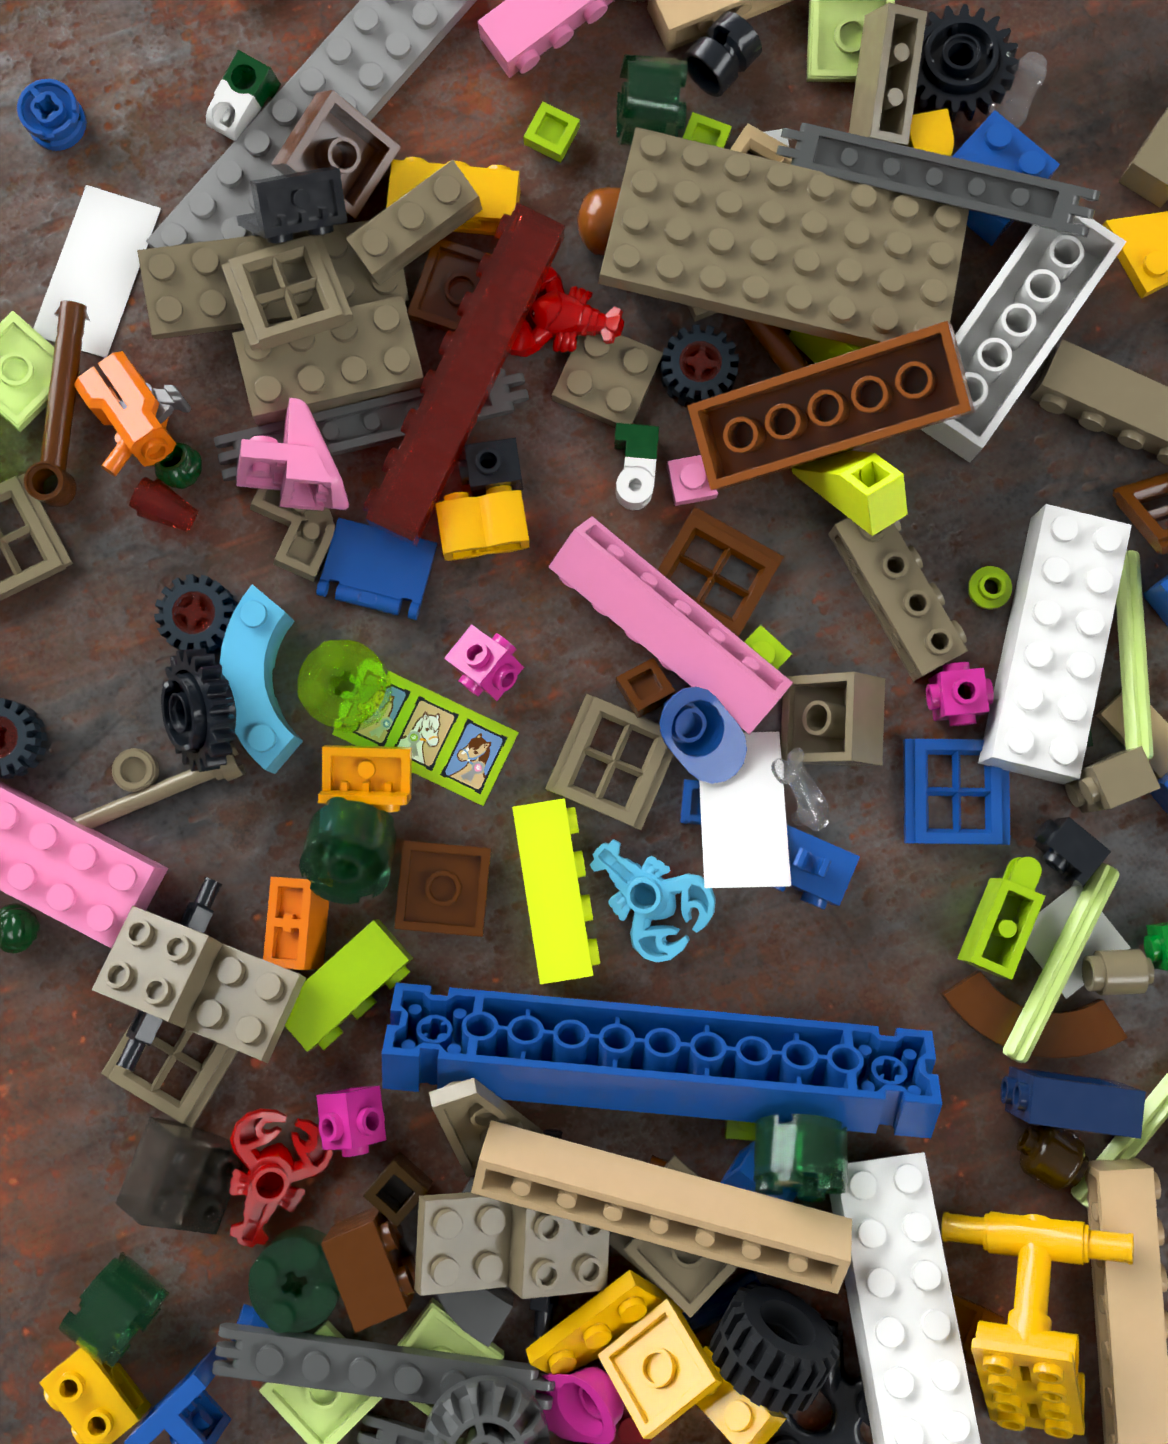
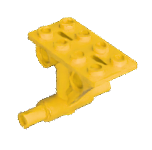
M990 1211L985 1213L984 1217L944 1212L941 1229L943 1242L950 1241L983 1245V1249L990 1254L1018 1257L1014 1308L1008 1313L1007 1324L979 1320L976 1338L972 1339L971 1350L990 1420L997 1422L1000 1427L1008 1430L1022 1431L1026 1426L1044 1429L1048 1435L1062 1439L1072 1438L1073 1434L1084 1435L1085 1375L1082 1372H1078L1079 1336L1078 1334L1051 1331L1052 1320L1047 1316L1051 1261L1084 1265V1263H1089L1090 1259L1133 1265L1134 1234L1090 1230V1225L1085 1224L1083 1221L1050 1219L1038 1214L1015 1215Z

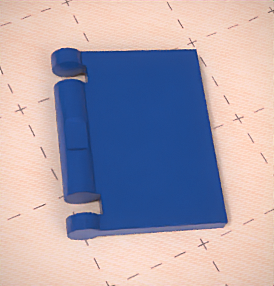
M338 518L322 575L317 585L316 595L326 597L330 581L339 583L335 593V600L397 616L401 610L402 600L411 601L408 618L417 620L438 543Z

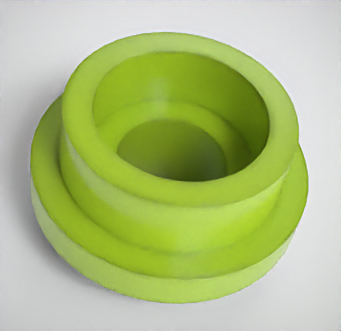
M986 566L980 568L971 576L968 582V593L971 600L977 606L992 610L1001 607L1009 600L1012 594V582L1004 570L995 566ZM986 580H992L997 584L998 591L996 594H990L985 590L984 584Z

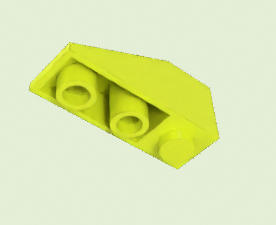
M847 451L792 468V472L796 477L871 536H874L908 514L904 474L876 453Z

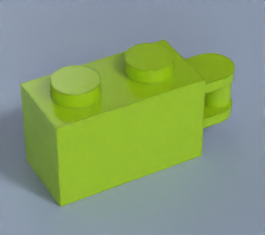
M1014 858L1008 863L1002 878L989 879L957 958L958 960L997 977L1013 979L1045 899V895L1035 892L1042 873L1041 865L1035 858Z

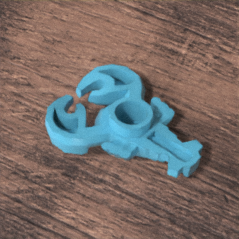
M613 839L609 844L606 842L602 843L593 853L594 860L590 866L594 872L606 869L609 877L615 883V887L619 890L608 901L615 915H618L619 920L624 921L631 909L634 911L630 931L632 947L644 959L656 963L671 960L685 949L690 941L689 936L685 935L678 941L668 942L666 936L677 935L680 929L669 925L651 926V921L673 916L676 910L675 895L681 893V911L685 922L687 923L692 919L691 911L694 907L699 911L698 920L692 928L697 933L707 926L714 915L716 898L713 889L704 888V878L700 875L687 873L664 879L661 876L669 873L671 870L662 861L650 856L641 867L638 863H634L630 859L619 855L621 846L619 841Z

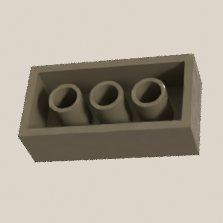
M403 295L351 306L353 320L345 322L346 325L261 351V348L252 351L245 330L232 333L252 417L257 427L285 420L289 398L304 401L310 408L311 413H316L425 387L424 376ZM287 321L270 324L269 327L274 326V325H278V324H281V323H284V322H287Z

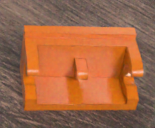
M271 877L263 960L286 969L295 970L319 969L324 965L331 881Z

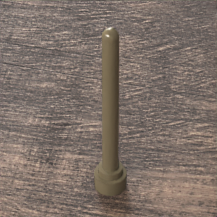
M230 743L233 753L232 755H226L227 764L221 765L220 769L204 772H192L189 769L153 784L144 790L131 793L71 819L93 829L210 779L216 778L219 781L225 778L227 781H231L245 775L246 771L243 764L238 766L234 756L239 755L236 746Z

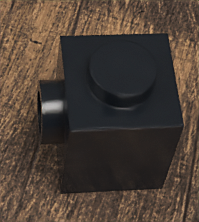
M516 437L464 445L466 459L458 460L462 485L470 484L473 497L486 495L487 489L501 485L511 486L512 490H523Z

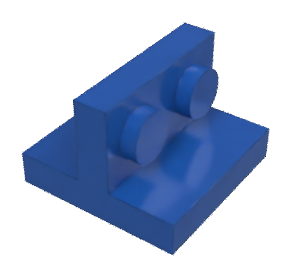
M214 1347L147 1413L124 1441V1444H150L164 1429L170 1435L171 1444H216L231 1418L205 1389L216 1376L212 1373L213 1362L215 1360H227L226 1357L217 1356L215 1354L216 1347Z

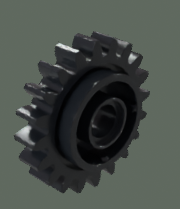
M963 4L959 15H954L949 5L945 6L942 19L932 11L928 13L915 97L921 95L918 105L920 111L932 104L934 106L933 111L948 108L951 122L956 120L959 111H963L966 119L972 121L976 108L987 115L990 112L992 102L996 104L1003 102L1006 91H1010L1012 88L1019 60L1014 58L1018 44L1007 43L1011 29L996 30L1000 19L999 16H995L988 22H985L983 20L985 8L981 7L975 16L972 17L969 15L967 4ZM952 61H960L965 65L958 66L953 64Z
M205 648L176 651V656L170 657L171 666L165 667L169 680L163 682L161 694L162 717L167 735L175 747L176 754L182 753L183 765H190L192 772L220 769L221 765L227 764L226 755H232L233 753L229 742L236 738L234 734L236 708L229 681L222 674V665H215L214 654H207Z

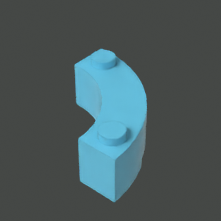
M252 584L238 603L227 626L222 643L220 665H222V674L229 681L235 701V734L251 757L264 770L276 774L303 742L284 718L277 698L274 695L272 670L275 668L279 647L287 631L295 621Z

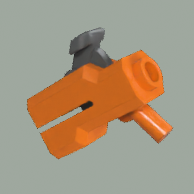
M123 351L114 352L98 363L122 400L119 399L111 386L108 387L94 366L77 377L74 387L88 408L103 425H113L117 431L115 434L117 445L101 465L106 472L116 477L132 454L146 467L162 461L173 452L176 442L166 429L169 416L174 410H181L186 413L191 411V406L175 385H164V389L152 388L150 384L146 383Z

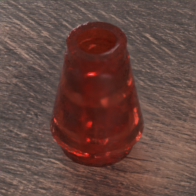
M144 477L136 487L129 503V507L137 511V516L181 529L185 532H188L192 527L199 512L198 509L192 507L190 503L158 478L153 481L148 477Z

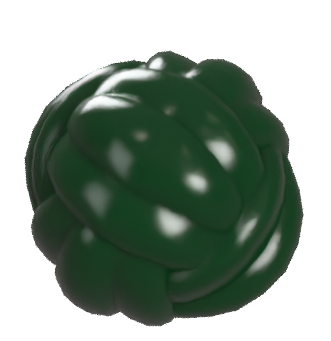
M176 442L173 452L162 461L154 464L155 475L171 488L185 489L193 485L202 472L201 455L189 445Z
M12 903L5 905L0 909V949L14 954L29 948L37 938V932L40 930V923L36 919L35 913L31 912L23 904Z

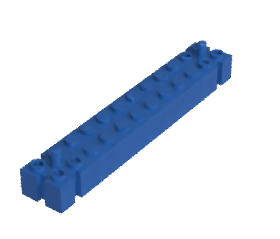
M396 983L390 1009L391 1025L387 1024L382 1049V1089L419 1092L420 1083L437 1085V1089H440L454 1081L475 1078L502 1100L875 1134L878 1125H891L894 1128V1135L930 1139L942 1107L938 1074H932L936 1062L933 1033L926 1030L896 1028L894 1036L879 1035V1026L451 987H449L448 996L432 995V986Z

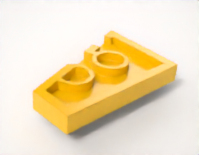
M1168 211L1106 220L1103 226L1127 241L1117 257L1140 298L1142 299L1168 286Z
M628 1270L527 1347L525 1350L529 1363L547 1374H568L598 1359V1354L665 1299L671 1298L653 1283Z

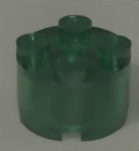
M625 54L619 78H626L627 82H623L621 92H617L616 138H619L618 144L631 146L636 127L678 137V129L683 130L686 121V102H679L680 88H684L686 84L687 61L678 60L677 58Z
M342 797L329 799L325 806L319 809L309 822L300 858L299 870L302 877L305 874L306 878L311 882L310 889L321 898L339 904L359 903L361 897L373 894L372 898L381 894L390 880L396 846V831L393 826V817L390 813L363 802L350 801Z
M793 1114V1121L778 1124V1115H770L758 1119L755 1122L753 1180L755 1182V1192L763 1195L783 1194V1189L791 1190V1192H797V1199L808 1202L825 1201V1193H845L848 1185L847 1126L842 1128V1122L808 1114Z
M297 1226L283 1231L261 1252L250 1269L248 1290L252 1306L258 1316L274 1332L296 1333L318 1326L328 1318L341 1298L321 1246V1242L327 1234L313 1229V1227ZM294 1272L297 1277L305 1275L307 1282L302 1285L300 1281L295 1282L291 1276Z
M121 1252L119 1258L115 1257L81 1294L79 1297L81 1302L78 1305L81 1310L76 1315L69 1310L59 1326V1331L101 1365L106 1364L113 1369L131 1347L129 1343L138 1331L144 1332L161 1311V1305L170 1293L165 1290L166 1286L127 1254Z

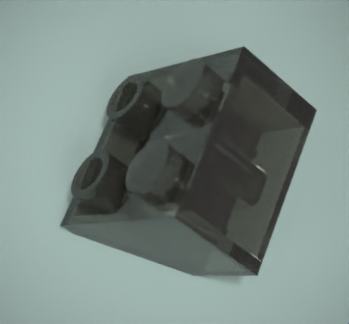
M149 1117L115 1203L138 1224L143 1226L217 1234L231 1198L229 1188L231 1187L230 1181L233 1177L232 1172L235 1169L241 1170L244 1163L234 1153L229 1139L195 1126L191 1128L177 1121Z

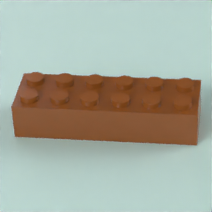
M948 321L687 405L711 490L726 489L975 413L953 326Z

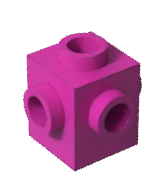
M472 624L444 658L462 675L458 682L477 697L484 691L496 701L514 685L519 673L524 668L513 656L517 649L498 633L491 639Z
M969 662L943 665V672H939L929 678V684L926 686V701L929 710L933 712V720H949L951 727L976 724V717L989 712V705L993 703L994 699L993 685L989 678L985 679L984 668L970 669ZM960 684H964L965 699L960 697L958 693Z
M380 1086L351 1087L316 1095L319 1132L323 1150L341 1149L342 1157H352L369 1153L370 1144L387 1140Z

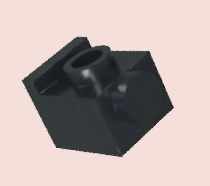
M1070 817L1058 818L1055 821L1052 819L1047 820L1033 837L1037 841L1035 846L1045 853L1042 856V860L1060 874L1067 872L1068 875L1064 878V881L1070 886H1084L1111 853L1107 847Z

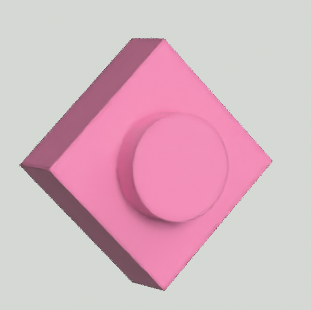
M701 455L667 461V470L675 506L717 498V490L710 489Z

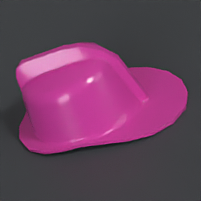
M585 1367L570 1375H554L551 1373L542 1375L543 1378L549 1381H555L554 1391L536 1390L537 1393H544L553 1397L552 1408L550 1410H543L548 1423V1429L562 1439L573 1442L610 1444L615 1439V1425L623 1415L624 1402L609 1375L604 1370L598 1367Z

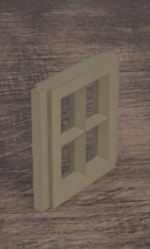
M308 235L229 259V263L221 265L252 351L260 348L263 351L346 325L345 322L353 320V314L321 235L315 237ZM304 258L312 278L289 285L282 265ZM273 268L281 288L257 295L250 274ZM316 289L324 310L301 317L293 296ZM285 299L293 320L269 327L262 306Z
M25 473L0 483V503L12 498L25 523V526L6 535H3L0 529V549L14 574L0 581V601L67 569L66 567L73 564L41 501L33 498L26 491L24 486ZM30 533L44 560L22 571L8 543Z
M586 694L545 789L628 826L642 830L673 754L661 736L660 724L644 717L637 718L630 711ZM602 717L624 726L612 756L590 747ZM632 730L654 739L642 769L619 760ZM586 755L608 764L595 794L573 785ZM616 768L638 777L625 807L603 798Z
M184 1029L174 1047L155 1036L152 1045L169 1056L151 1084L132 1073L131 1070L116 1065L129 1039L126 1036V1031L101 1074L180 1123L193 1128L238 1051L215 1042L201 1064L182 1052L193 1032ZM176 1060L197 1071L181 1101L159 1089Z

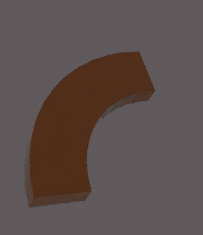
M975 971L941 993L950 1008L967 1025L979 1034L1002 1046H1005L1024 1008L997 991L981 971ZM1096 999L1076 1009L1052 1012L1031 1055L1045 1058L1079 1057L1112 1047L1128 1037L1103 999Z

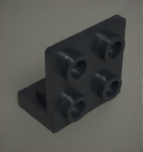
M332 166L250 181L255 213L237 216L238 226L253 232L254 236L267 238L268 243L293 240V233L307 230L309 235L331 233L334 231L333 225L348 223L340 168Z

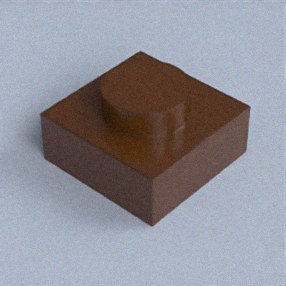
M654 658L616 677L617 687L637 718L661 707L676 694L675 689Z

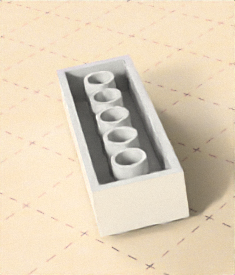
M1078 216L1074 217L1073 224H1082L1090 228L1087 237L1032 225L956 333L955 338L975 413L925 427L921 430L969 463L984 448L1127 242L1097 221Z
M1045 504L1031 517L995 682L994 699L990 705L983 738V749L978 761L979 764L994 766L1059 784H1066L1080 779L1132 525Z
M912 1153L825 1166L833 1214L852 1219L851 1263L844 1280L873 1444H981L925 1153Z

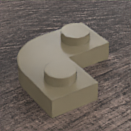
M258 488L252 500L250 510L289 527L273 565L314 582L334 535L335 524L329 508L324 507L323 511L280 507V490Z

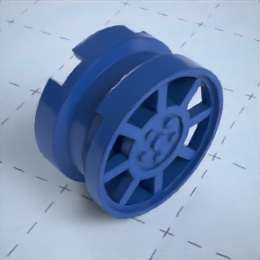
M54 79L37 80L29 84L19 96L17 103L18 117L34 141L41 147L48 150L61 151L74 146L83 137L87 124L85 112L73 92L64 83Z

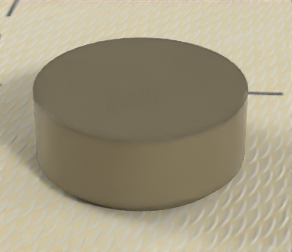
M137 748L127 749L115 758L112 765V776L115 783L123 790L138 792L156 783L159 777V764L156 758L145 750Z

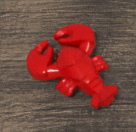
M535 262L523 267L515 275L509 286L507 299L515 303L520 295V303L532 302L529 305V311L537 326L532 330L524 315L517 310L514 313V317L517 320L516 326H511V310L509 308H504L498 324V334L502 346L513 356L528 357L538 352L554 336H556L553 342L554 352L575 351L577 348V336L585 337L587 335L595 336L596 334H602L605 344H614L615 337L621 336L625 322L621 318L622 310L615 306L606 314H603L598 309L588 305L589 299L593 296L589 290L586 291L582 287L578 288L576 285L570 288L568 295L565 294L561 277L557 271L548 263ZM524 289H527V290L525 291V293H523V294L520 295V293H521Z
M260 1108L247 1112L236 1122L230 1142L234 1153L249 1169L248 1173L235 1169L232 1172L233 1177L230 1181L229 1193L232 1196H246L244 1199L243 1221L231 1224L230 1236L237 1238L238 1244L252 1248L256 1244L264 1246L269 1236L264 1231L263 1226L265 1223H268L277 1205L288 1212H294L297 1205L301 1202L302 1196L305 1195V1189L291 1186L292 1182L316 1177L327 1170L334 1153L333 1150H323L319 1125L311 1120L297 1118L294 1123L296 1127L308 1134L309 1138L307 1141L302 1140L298 1132H291V1141L300 1159L299 1161H293L288 1148L282 1143L271 1144L260 1151L257 1149V1147L275 1139L282 1131V1128L278 1126L272 1129H265L264 1125L272 1122L285 1123L286 1114L276 1109Z

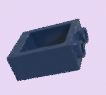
M1009 1066V1076H1005L1002 1080L1000 1094L1001 1101L1005 1104V1111L1030 1124L1141 1139L1145 1091L1115 1080Z

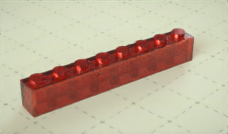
M519 203L516 204L511 215L505 213L502 216L495 232V238L499 239L493 254L486 252L478 266L476 277L480 278V281L474 293L467 291L460 303L457 315L462 318L456 331L448 330L440 345L439 354L443 358L437 370L430 369L423 380L420 393L424 397L418 410L413 408L409 410L401 428V432L406 435L399 449L392 447L385 459L382 471L387 474L380 489L374 486L365 501L363 510L368 512L365 519L371 526L417 547L434 512L435 503H438L464 449V445H466L561 247L564 240L565 225Z

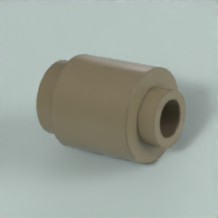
M1140 949L1095 951L1093 955L1083 958V983L1088 991H1096L1099 995L1144 994L1148 989V985L1154 981V966L1151 959L1146 958Z

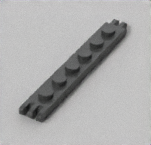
M801 123L800 131L783 128L780 137L797 141L794 149L778 145L776 155L791 158V165L820 171L828 176L1082 237L1088 236L1090 228L1082 224H1073L1074 217L1093 219L1095 210L1078 206L1080 198L1087 201H1099L1101 195L1100 191L808 123Z
M496 369L312 413L333 457L508 415L515 411L514 404L529 400V395L526 389L510 392L509 389L525 383L523 373L506 376L505 369ZM285 420L215 437L214 443L216 448L233 446L234 449L218 454L219 464L227 465L237 462V467L221 471L223 481L237 480L242 439L250 440L254 436H268L275 438L278 443H283Z
M228 1322L221 1323L219 1326L218 1335L220 1337L234 1339L236 1342H217L215 1354L220 1357L233 1358V1361L215 1360L213 1362L212 1373L218 1376L435 1405L437 1400L458 1382L480 1375H495L508 1378L525 1387L536 1398L543 1410H550L552 1408L553 1397L544 1393H537L536 1390L554 1391L555 1381L543 1378L542 1374H539V1369L530 1365V1363Z

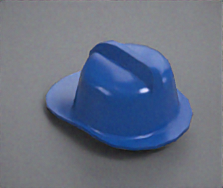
M695 686L680 690L663 704L664 708L660 718L661 736L668 749L691 775L700 781L714 784L725 782L738 773L744 764L747 753L746 737L739 724L715 695L707 689Z

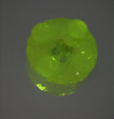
M352 640L325 641L307 656L301 666L298 675V697L304 708L313 718L333 730L348 733L367 728L384 716L391 702L393 691L387 668L371 649L359 642ZM350 677L349 681L355 685L352 692L344 691L341 695V691L337 686L340 681L346 682Z

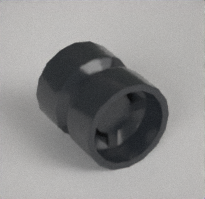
M731 11L724 12L708 29L707 37H700L683 56L684 67L691 79L703 91L714 97L722 96L737 80L738 72H744L762 53L761 41L753 27L744 18Z

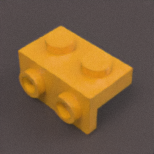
M324 745L322 747V791L318 794V803L330 804V810L353 811L356 810V804L374 805V811L398 812L400 811V805H407L411 800L412 747Z

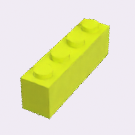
M565 798L512 807L540 984L593 976L592 966L599 965L600 958L597 939H587L585 927L586 921L593 920L590 896L589 894L580 895L578 878L586 877L582 850L573 852L571 834L579 833L575 807L566 808Z

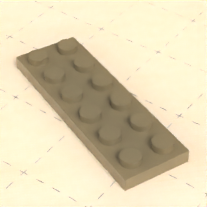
M369 221L333 225V232L321 235L349 307L403 295L405 305H409L404 269L402 268L381 285H378L346 239ZM308 230L293 233V240L308 236ZM252 235L137 250L153 339L244 328L221 265L229 263V259L282 243H268L267 238ZM304 258L282 265L289 285L312 278ZM273 268L250 274L257 295L281 288ZM316 289L293 296L301 317L324 310ZM285 299L262 306L268 324L292 320Z

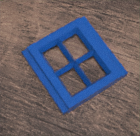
M903 740L904 844L1010 845L1009 771L984 765L985 788H961L960 755H980L984 740ZM928 755H952V787H928ZM928 796H952L953 829L929 828ZM961 796L985 797V829H961Z

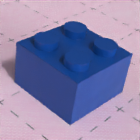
M996 110L990 114L952 156L1046 179H1051L1060 165ZM969 210L967 226L992 246L1014 220Z

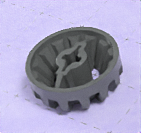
M480 1375L458 1382L437 1400L426 1422L423 1444H550L544 1411L536 1398L525 1387L505 1377ZM466 1429H468L466 1437L459 1438V1436Z

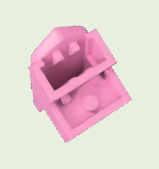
M289 398L284 423L283 443H278L275 438L268 436H254L250 440H241L236 486L280 490V507L323 511L324 507L346 510L349 507L343 480L310 408L304 401Z

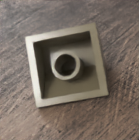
M859 672L786 676L793 683L782 696V763L830 766H883L885 678Z

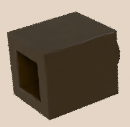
M399 1151L369 1186L363 1197L398 1227L417 1205L419 1196H424L428 1192L433 1181Z

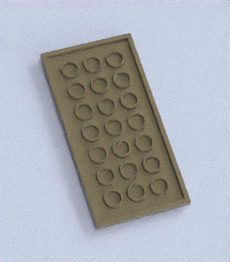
M636 127L598 284L847 344L867 347L944 321L950 322L969 210L828 176L823 172Z

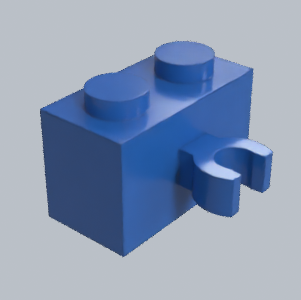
M787 825L791 886L789 887L803 892L800 900L819 909L825 910L827 903L840 906L860 856ZM784 886V887H771V888L776 889V890L781 891V892H784L785 889H786V886Z

